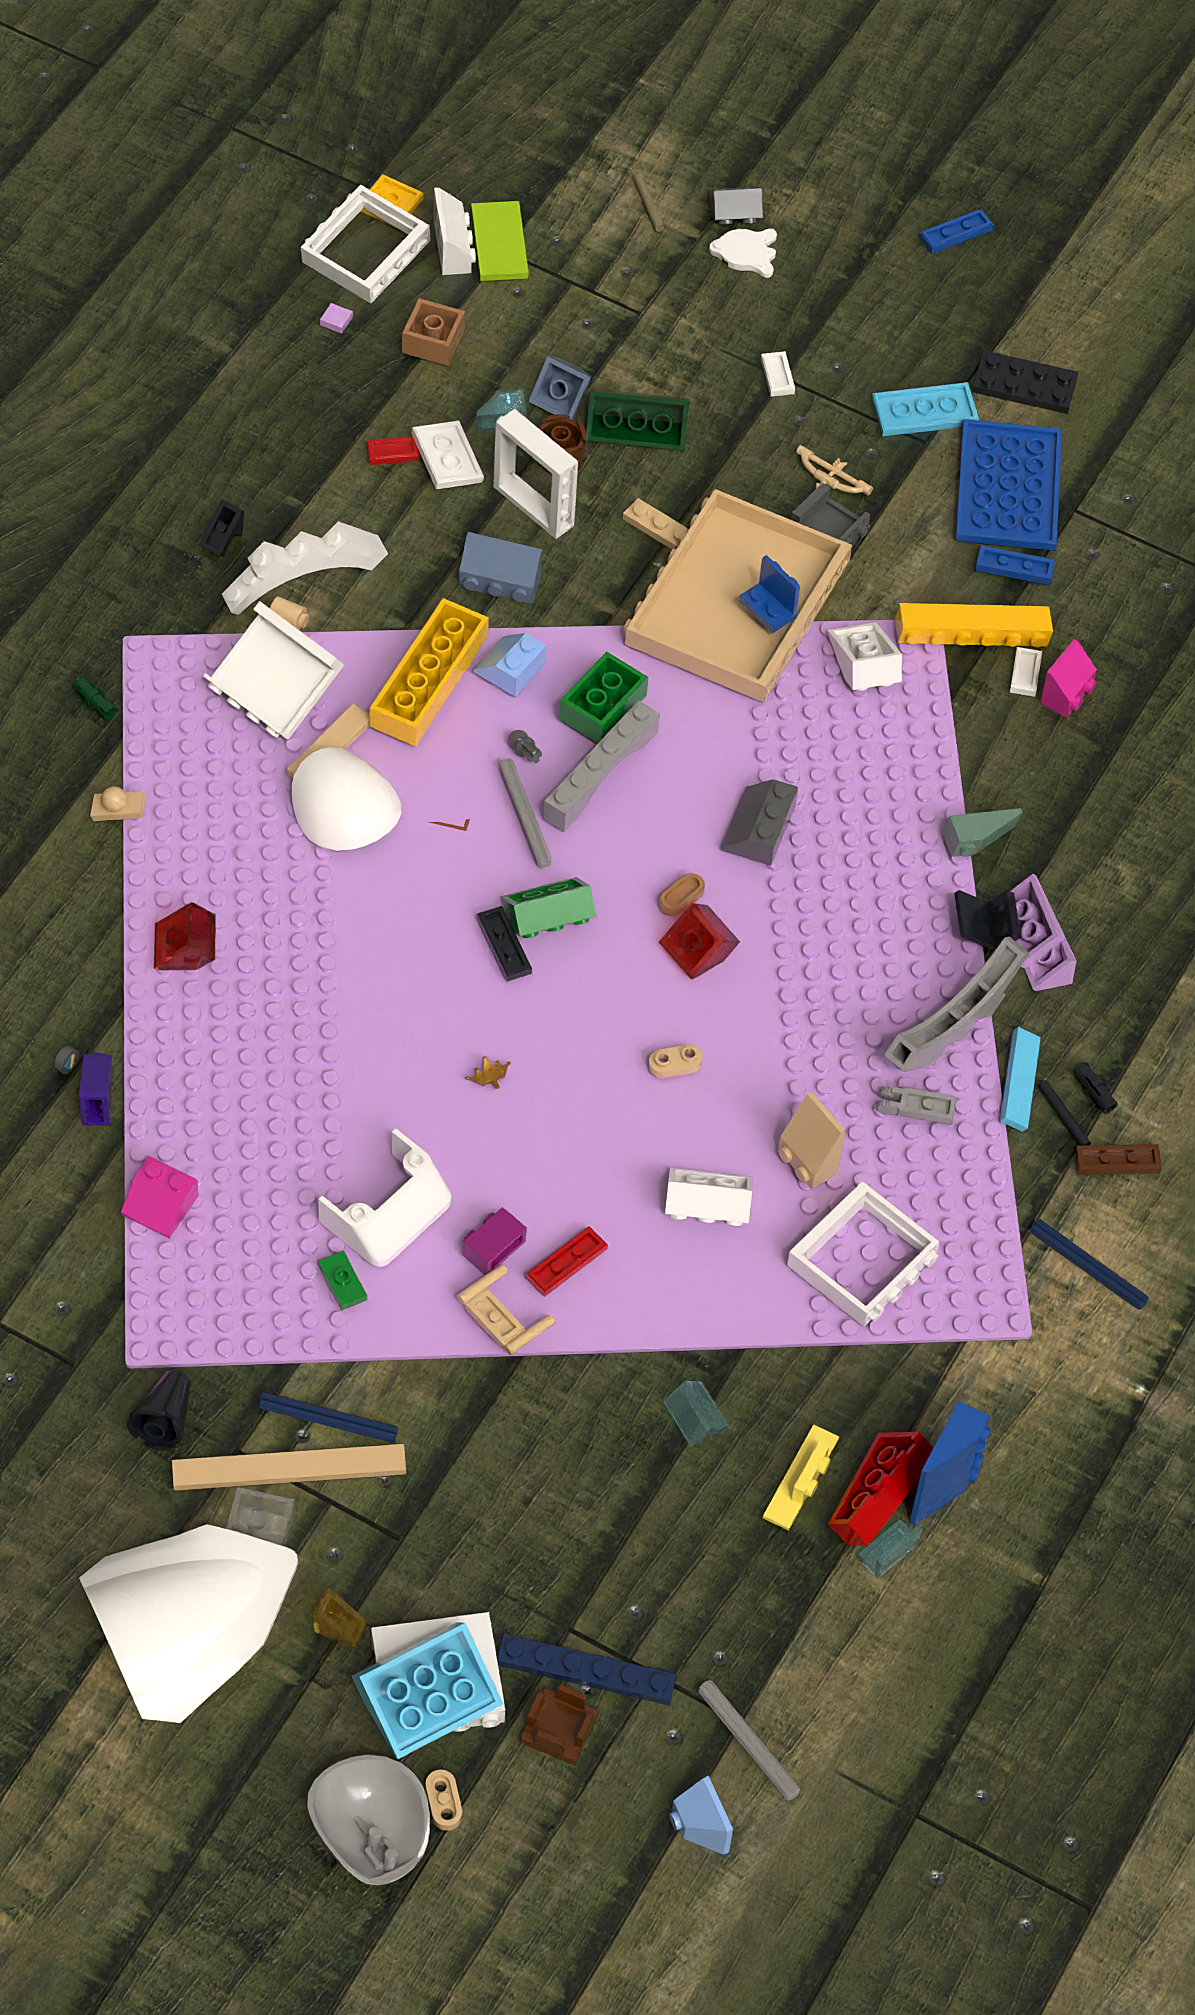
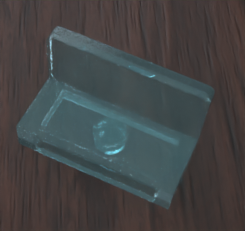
M685 1380L664 1400L666 1408L690 1446H696L709 1433L723 1434L730 1427L700 1381Z
M899 1519L858 1554L857 1559L878 1579L919 1544L922 1529L917 1526L911 1530Z

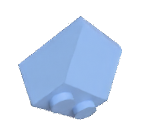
M527 633L504 636L474 668L473 672L516 697L546 664L547 645Z

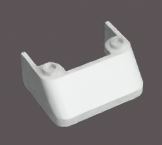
M397 1129L392 1131V1155L403 1163L405 1172L412 1178L376 1211L366 1204L355 1203L342 1212L323 1195L318 1199L319 1222L366 1261L377 1267L388 1265L438 1219L451 1204V1192L430 1156Z

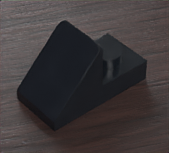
M221 499L199 545L224 557L234 535L242 536L244 511Z

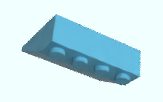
M456 1622L352 1675L365 1706L396 1759L503 1705L468 1627L463 1622Z

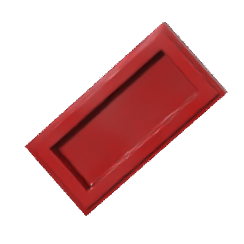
M413 436L367 440L370 465L419 461V450Z

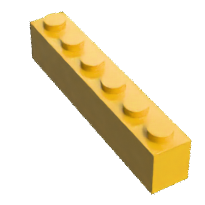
M900 603L895 616L898 643L1041 647L1048 646L1053 633L1050 609L1047 606Z

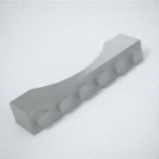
M638 701L544 800L543 819L565 832L581 815L586 804L607 775L629 754L643 749L658 733L660 713Z

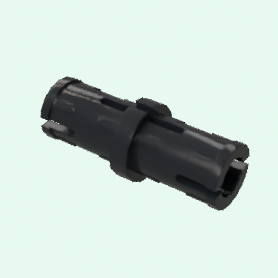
M1082 1062L1075 1067L1073 1073L1086 1088L1085 1093L1088 1097H1093L1104 1114L1112 1112L1118 1106V1102L1114 1100L1105 1088L1106 1083L1103 1079H1099L1087 1062Z

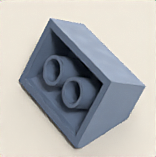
M468 532L459 570V587L470 591L475 590L496 597L512 599L517 602L533 604L541 580L542 549Z

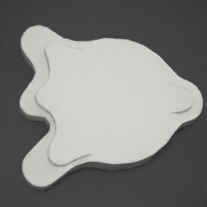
M747 229L732 230L711 242L709 251L711 255L728 262V267L731 269L753 271L764 278H769L773 275V266L770 262L775 258L776 251L767 246L776 241L777 233L774 229H766L761 232Z

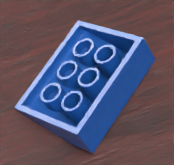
M958 1401L922 1469L911 1514V1524L916 1525L965 1492L970 1482L975 1484L981 1471L980 1466L985 1457L983 1454L988 1445L987 1439L992 1428L988 1427L990 1415Z

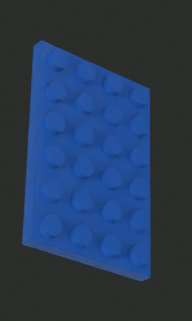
M969 419L963 420L955 541L1056 550L1062 429Z

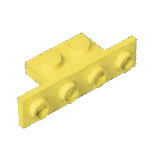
M813 1424L766 1509L763 1519L789 1531L807 1496H813L818 1485V1481H816L820 1473L825 1474L831 1461L829 1456L837 1444L839 1436Z

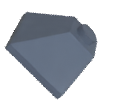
M547 356L528 402L554 415H569L570 419L573 420L591 380V376L578 366L559 357Z

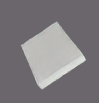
M459 421L412 428L411 434L436 489L483 482V473Z

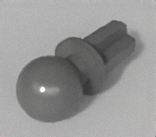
M514 730L510 733L508 743L512 749L516 750L518 755L525 757L529 762L534 761L537 763L540 761L539 758L542 756V752L535 746V741L528 737L525 731Z

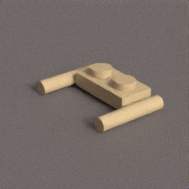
M500 1264L458 1294L457 1298L461 1304L466 1306V1311L502 1349L505 1348L509 1355H512L554 1325L555 1320L548 1314L527 1330L492 1292L487 1289L508 1273L506 1267Z

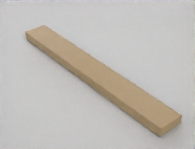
M404 1444L172 1460L174 1491L406 1474Z

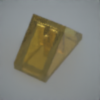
M330 1588L325 1590L314 1612L315 1632L352 1647L357 1646L368 1623L365 1618Z

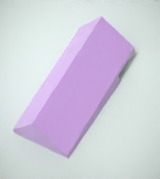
M1032 874L1012 889L1011 892L1015 894L1021 938L1015 942L1029 952L1021 967L1025 969L1033 990L1039 991L1072 984L1076 959L1037 876Z

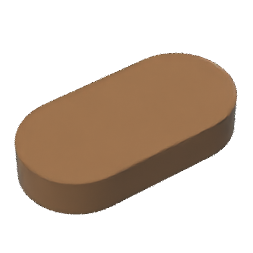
M689 873L683 875L660 895L659 907L661 911L667 915L674 916L686 910L703 896L705 889L703 878L697 874Z

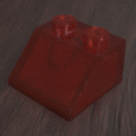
M191 902L156 922L154 969L198 970L214 961L216 914Z
M691 903L659 943L689 978L695 979L724 962L740 941L708 905Z

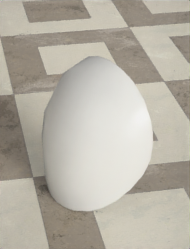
M328 747L313 752L300 763L292 781V803L298 825L311 842L322 848L336 851L353 850L371 844L389 833L396 826L402 814L401 801L389 780L373 765L342 748Z

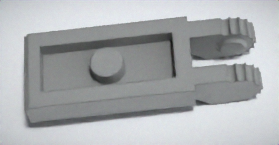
M883 1086L880 1089L881 1098L886 1099V1101H880L877 1105V1110L881 1113L892 1116L898 1114L899 1116L949 1125L953 1124L957 1101L956 1096L907 1087Z

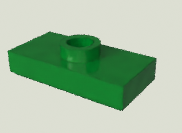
M344 1251L318 1261V1266L341 1311L367 1301V1294Z

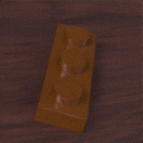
M1159 1144L1077 1146L1075 1151L1078 1175L1160 1174L1162 1169Z

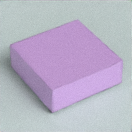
M331 303L321 317L320 325L342 334L353 318V311Z

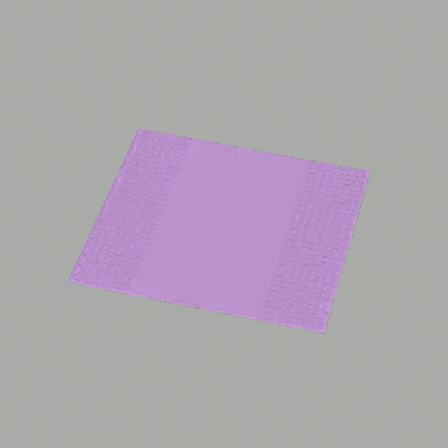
M895 620L813 621L763 703L625 645L626 634L623 633L625 625L488 628V638L416 747L369 726L346 749L373 765L389 780L401 801L402 814L396 826L379 840L353 850L336 851L314 844L303 834L293 809V778L287 775V768L353 703L370 714V706L421 630L302 632L344 664V667L288 740L282 735L278 738L274 737L265 730L267 727L266 723L261 720L257 724L246 715L249 710L243 706L237 709L227 701L229 695L225 692L219 695L208 687L210 681L204 677V674L206 673L212 677L244 633L125 636L123 638V790L125 792L144 791L147 796L143 818L123 819L125 1200L134 1176L148 1156L196 1178L198 1183V1198L170 1239L125 1217L126 1366L134 1369L1021 1340L1031 1338L1032 1325L1006 1124L1000 1122L1003 1100L992 1016L977 1019L963 1041L947 1045L935 1065L903 1072L885 1056V1053L899 1033L914 1028L937 1013L985 965L983 946L960 936L954 896L956 891L961 890L976 897L971 856L951 857L942 833V829L949 816L966 814L944 644L898 643ZM876 622L902 654V682L893 683L888 687L874 686L868 687V689L863 691L852 690L843 677L828 636V630ZM527 633L547 645L546 664L516 697L473 672L474 668L504 636ZM607 651L648 676L647 696L641 702L660 713L658 733L643 749L629 754L607 775L586 804L581 815L563 832L543 819L544 800L598 743L559 719L560 700ZM523 730L527 733L528 737L535 741V746L542 752L539 762H529L510 747L508 738L511 732ZM511 758L515 763L552 858L551 865L540 868L537 865L500 770V761L503 759ZM775 779L798 787L796 806L771 866L721 850L747 786ZM466 819H470L466 831L428 823L443 822L464 827ZM689 873L697 874L703 878L705 882L703 896L686 910L674 916L667 915L661 911L659 907L660 895L683 875ZM574 877L589 884L596 917L589 918L588 923L574 925V923L565 924L564 928L558 931H548V929L538 931V935L531 938H523V936L516 934L532 967V974L507 982L480 927L477 913L502 906L504 909L501 896ZM690 1044L697 1046L703 1053L702 1066L694 1073L658 1078L649 1070L650 1055L659 1049ZM685 1055L688 1058L694 1057L692 1055ZM483 1056H486L495 1066L497 1064L496 1060H499L502 1066L507 1064L508 1061L511 1062L508 1065L505 1078L497 1080L500 1086L499 1089H495L492 1083L481 1086L465 1079L467 1076H476L475 1068L483 1071ZM665 1059L659 1060L663 1063L667 1062ZM883 1086L907 1087L956 1096L957 1101L953 1124L949 1125L899 1116L898 1114L892 1116L881 1113L877 1110V1105L880 1101H886V1099L881 1098L880 1089ZM811 1091L846 1130L838 1174L814 1189H811L806 1182L802 1183L798 1179L794 1168L789 1163H785L778 1153L780 1136L805 1096ZM397 1129L430 1156L451 1192V1204L438 1219L388 1265L377 1267L366 1261L319 1222L318 1199L323 1195L342 1212L355 1203L366 1204L376 1211L412 1178L405 1172L403 1163L392 1155V1131ZM670 1168L753 1177L749 1223L734 1226L727 1224L725 1220L715 1219V1222L707 1223L699 1221L698 1217L687 1216V1219L680 1220L671 1218L670 1214H665ZM862 1181L939 1241L938 1258L935 1263L929 1268L925 1266L920 1271L921 1274L912 1285L907 1284L902 1289L900 1297L894 1303L889 1302L884 1307L881 1316L876 1321H869L864 1327L787 1266L789 1252ZM502 1207L527 1227L526 1242L501 1263L506 1267L508 1273L487 1289L492 1292L526 1330L548 1314L555 1320L554 1325L512 1355H509L505 1348L502 1349L466 1311V1306L461 1304L457 1298L458 1294L485 1276L484 1273L463 1256V1239L471 1230L476 1231L490 1213H496ZM861 1208L809 1261L867 1306L920 1252L865 1208ZM590 1226L608 1244L607 1250L544 1297L526 1279V1273ZM344 1251L367 1294V1301L341 1311L318 1266V1261Z

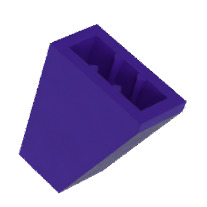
M102 1053L84 1054L79 1089L82 1125L110 1126L113 1074L112 1055Z

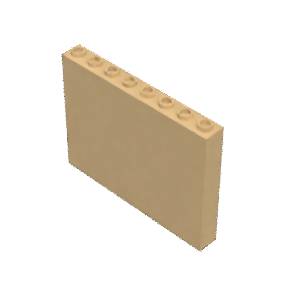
M715 489L710 498L706 497L704 499L699 515L695 514L693 516L688 532H683L678 548L671 551L666 567L662 566L660 568L655 584L651 583L648 587L645 600L637 604L633 619L627 620L623 629V633L626 634L625 645L764 703L850 562L852 545ZM766 555L773 561H776L790 577L795 578L800 586L796 619L774 633L739 602V597L742 593L759 583L762 558Z

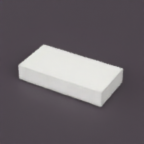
M786 352L761 354V363L770 397L795 394V386Z
M1017 647L1010 693L1035 697L1042 651Z

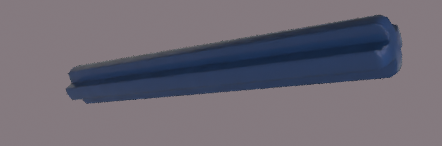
M1038 1219L1032 1225V1234L1135 1308L1141 1310L1147 1304L1149 1297L1047 1223Z
M263 1392L259 1399L260 1409L387 1442H395L398 1434V1427L391 1424Z

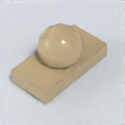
M109 787L102 794H94L90 817L93 821L143 818L147 796L144 791L125 792L120 787Z

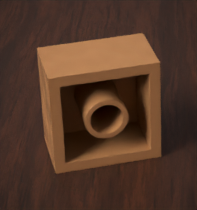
M419 298L402 333V353L449 366L465 331V311Z

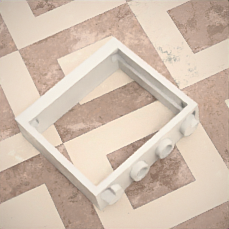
M360 185L352 194L347 196V199L340 207H336L333 210L331 216L325 222L318 226L316 232L305 240V243L301 246L302 262L367 302L372 303L431 241L430 227L425 222ZM363 208L408 234L365 281L320 254Z
M513 409L505 416L499 417L496 421L493 487L557 539L574 526L578 461L522 414ZM516 444L552 473L551 503L515 474Z
M862 1181L789 1252L787 1266L864 1327L869 1321H876L883 1313L884 1307L889 1302L894 1303L900 1297L902 1289L907 1284H914L921 1274L920 1271L925 1266L929 1268L935 1263L938 1258L939 1241ZM861 1208H865L920 1252L867 1306L809 1261Z

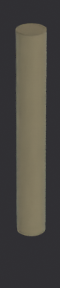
M636 174L634 180L654 228L657 232H661L665 227L642 174Z

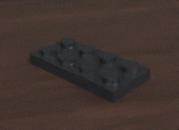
M983 350L972 392L1068 414L1079 372Z

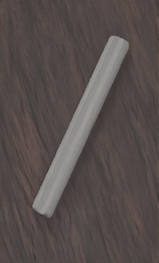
M511 758L503 759L500 761V770L537 865L540 868L551 865L552 858L515 763Z
M707 1680L699 1687L700 1695L784 1798L790 1801L798 1796L800 1792L798 1785L713 1681Z

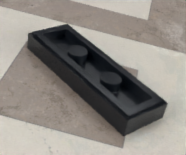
M499 906L477 913V920L506 981L532 974V967L503 907Z

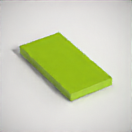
M519 201L471 203L480 281L528 279L529 272Z

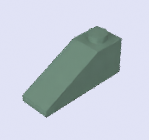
M1021 808L949 816L942 829V833L951 857L972 856L1003 836L1017 824L1023 813Z

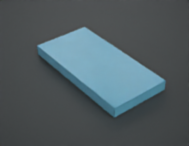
M968 382L872 394V402L882 436L963 427L964 419L979 420Z

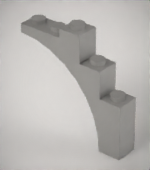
M1005 937L981 970L950 1002L923 1023L899 1033L885 1053V1056L903 1072L935 1065L948 1044L963 1041L977 1019L993 1015L1005 997L1003 992L1029 955V952L1011 937Z

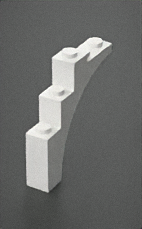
M338 521L322 538L301 531L285 548L264 541L248 557L250 566L222 593V596L231 613L239 615L252 602L286 581L307 573L337 567H358L372 571L388 553L378 535Z

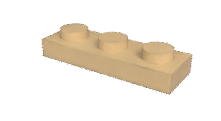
M639 498L623 513V520L672 550L678 548L683 532L689 531L687 527Z

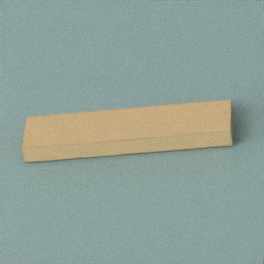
M353 703L287 768V775L293 778L300 763L315 751L328 747L346 750L370 726V714Z

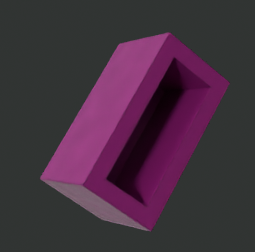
M502 1207L496 1213H490L476 1231L471 1230L464 1237L463 1256L486 1275L526 1242L527 1227Z

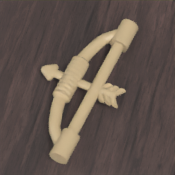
M800 445L797 448L796 454L801 456L805 468L821 483L826 484L832 489L848 493L863 492L866 495L871 494L872 486L862 480L858 481L841 471L847 465V462H840V459L837 458L835 463L831 465L814 455V452ZM812 460L830 471L829 474L820 469L817 470L809 461ZM836 474L855 485V487L843 485L832 476Z

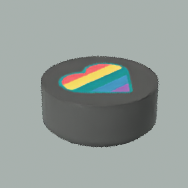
M71 1046L62 1048L55 1058V1069L63 1074L70 1073L78 1063L79 1051Z

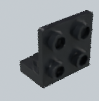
M961 890L954 893L961 937L996 951L1005 937H1011L1014 941L1021 938L1015 894L1006 890L989 902Z

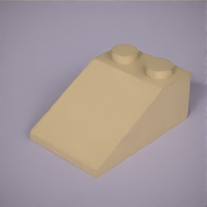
M811 1091L805 1096L780 1136L778 1153L785 1163H789L794 1168L798 1179L802 1183L806 1182L811 1189H814L838 1174L846 1130Z

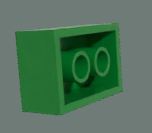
M606 651L560 700L559 719L599 743L638 701L641 702L647 696L648 676Z

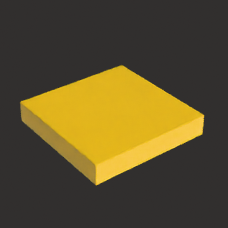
M383 174L370 189L409 214H412L424 198L423 192ZM365 208L361 210V212L391 225Z

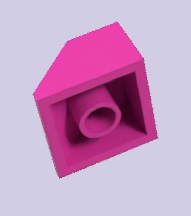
M1074 639L1048 670L1041 698V704L1066 718L1073 710L1077 711L1080 708L1085 694H1091L1097 684V681L1094 680L1097 669L1077 640Z
M148 1156L133 1178L121 1210V1215L170 1239L198 1198L197 1179Z

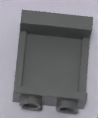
M821 483L792 512L791 520L849 543L853 548L855 542L860 537H865L870 529V514L865 512L859 517L829 498L830 487Z

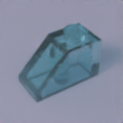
M523 389L498 391L476 412V432L496 431V421L499 417L505 416L513 409L526 418L527 412Z

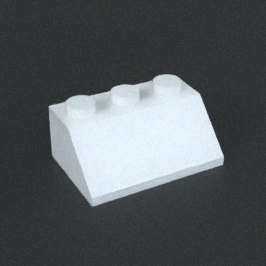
M434 188V228L442 275L471 273V263L476 262L475 249L470 248V245L473 243L472 231L467 230V227H469V213L464 212L461 201L440 188Z
M670 1168L665 1214H670L671 1218L680 1220L687 1219V1216L698 1217L699 1221L707 1223L715 1222V1219L725 1220L727 1224L734 1226L749 1223L753 1177Z

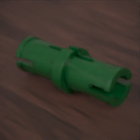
M79 675L74 679L75 683H72V687L105 720H109L116 715L115 712L118 711V708L104 696L105 694L100 688L97 689L84 675Z

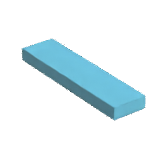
M1017 1027L1013 1030L1000 1122L1023 1132L1028 1129L1041 1037Z

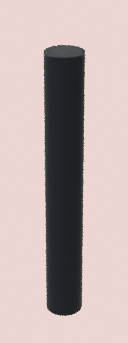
M1047 1080L1042 1081L1038 1087L1080 1146L1091 1145V1141Z

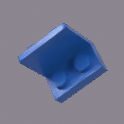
M766 555L762 558L759 583L742 593L739 597V602L774 633L796 619L800 586L795 578L790 577L776 561H773Z

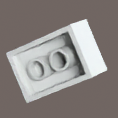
M876 622L828 630V636L843 677L852 690L863 691L868 689V687H888L893 683L902 682V654Z

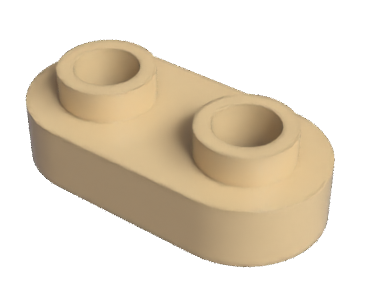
M690 1044L659 1049L650 1055L649 1070L658 1078L694 1073L702 1066L703 1053L697 1046ZM685 1055H692L694 1057L688 1058ZM665 1059L667 1062L663 1063L659 1060Z
M446 1770L433 1771L427 1777L425 1786L433 1823L441 1830H453L459 1826L462 1820V1806L455 1778ZM442 1785L446 1790L439 1792L435 1788ZM449 1813L452 1815V1818L446 1820L442 1818V1815Z

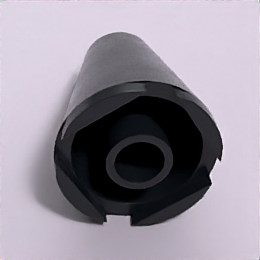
M179 1370L167 1371L132 1410L127 1419V1428L130 1434L135 1439L139 1436L145 1440L144 1445L149 1448L161 1451L171 1450L175 1448L176 1444H180L183 1439L191 1381L184 1372Z

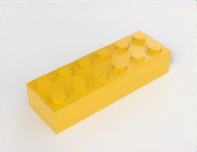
M443 598L370 706V727L416 747L488 638L489 618Z

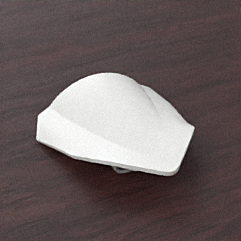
M207 1524L174 1537L105 1556L79 1577L142 1719L181 1723L260 1650L266 1642L297 1569L298 1557L293 1550L243 1533Z

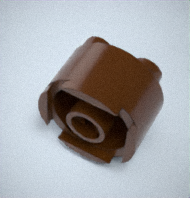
M555 414L546 417L537 428L578 461V468H580L585 457L586 430L584 425L579 420L576 422L570 419L569 415ZM543 466V468H544V470H545L546 472L551 473L550 471H548V470Z

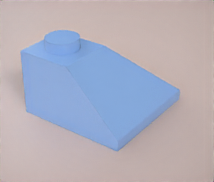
M707 1776L673 1801L672 1812L669 1813L674 1829L680 1830L683 1839L724 1855L729 1853L733 1828L709 1776Z

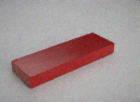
M588 1226L526 1273V1279L545 1297L606 1251L608 1244Z

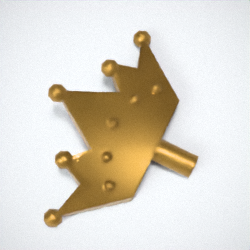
M483 1056V1071L475 1068L476 1076H467L465 1079L481 1086L492 1083L495 1089H499L500 1086L497 1080L505 1078L508 1065L511 1062L508 1061L507 1064L502 1066L500 1061L496 1060L497 1064L495 1066L486 1056Z

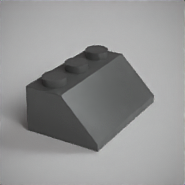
M775 779L747 786L721 850L771 866L796 806L798 787Z

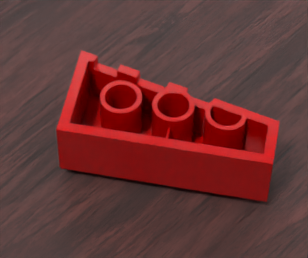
M920 1432L878 1433L828 1525L848 1546H868L920 1479L922 1469L933 1450V1446Z

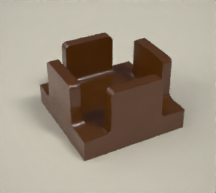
M559 1684L556 1692L544 1688L543 1692H538L527 1715V1725L520 1738V1743L575 1766L599 1716V1710L586 1705L585 1694L562 1684Z

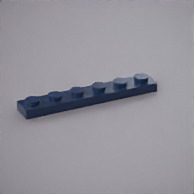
M507 1634L503 1635L497 1657L498 1666L669 1706L677 1674Z

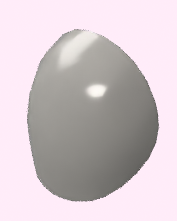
M362 1755L335 1763L314 1780L308 1792L307 1807L316 1834L334 1859L353 1876L366 1884L383 1885L400 1879L417 1865L428 1845L430 1812L424 1788L417 1776L408 1767L386 1756Z

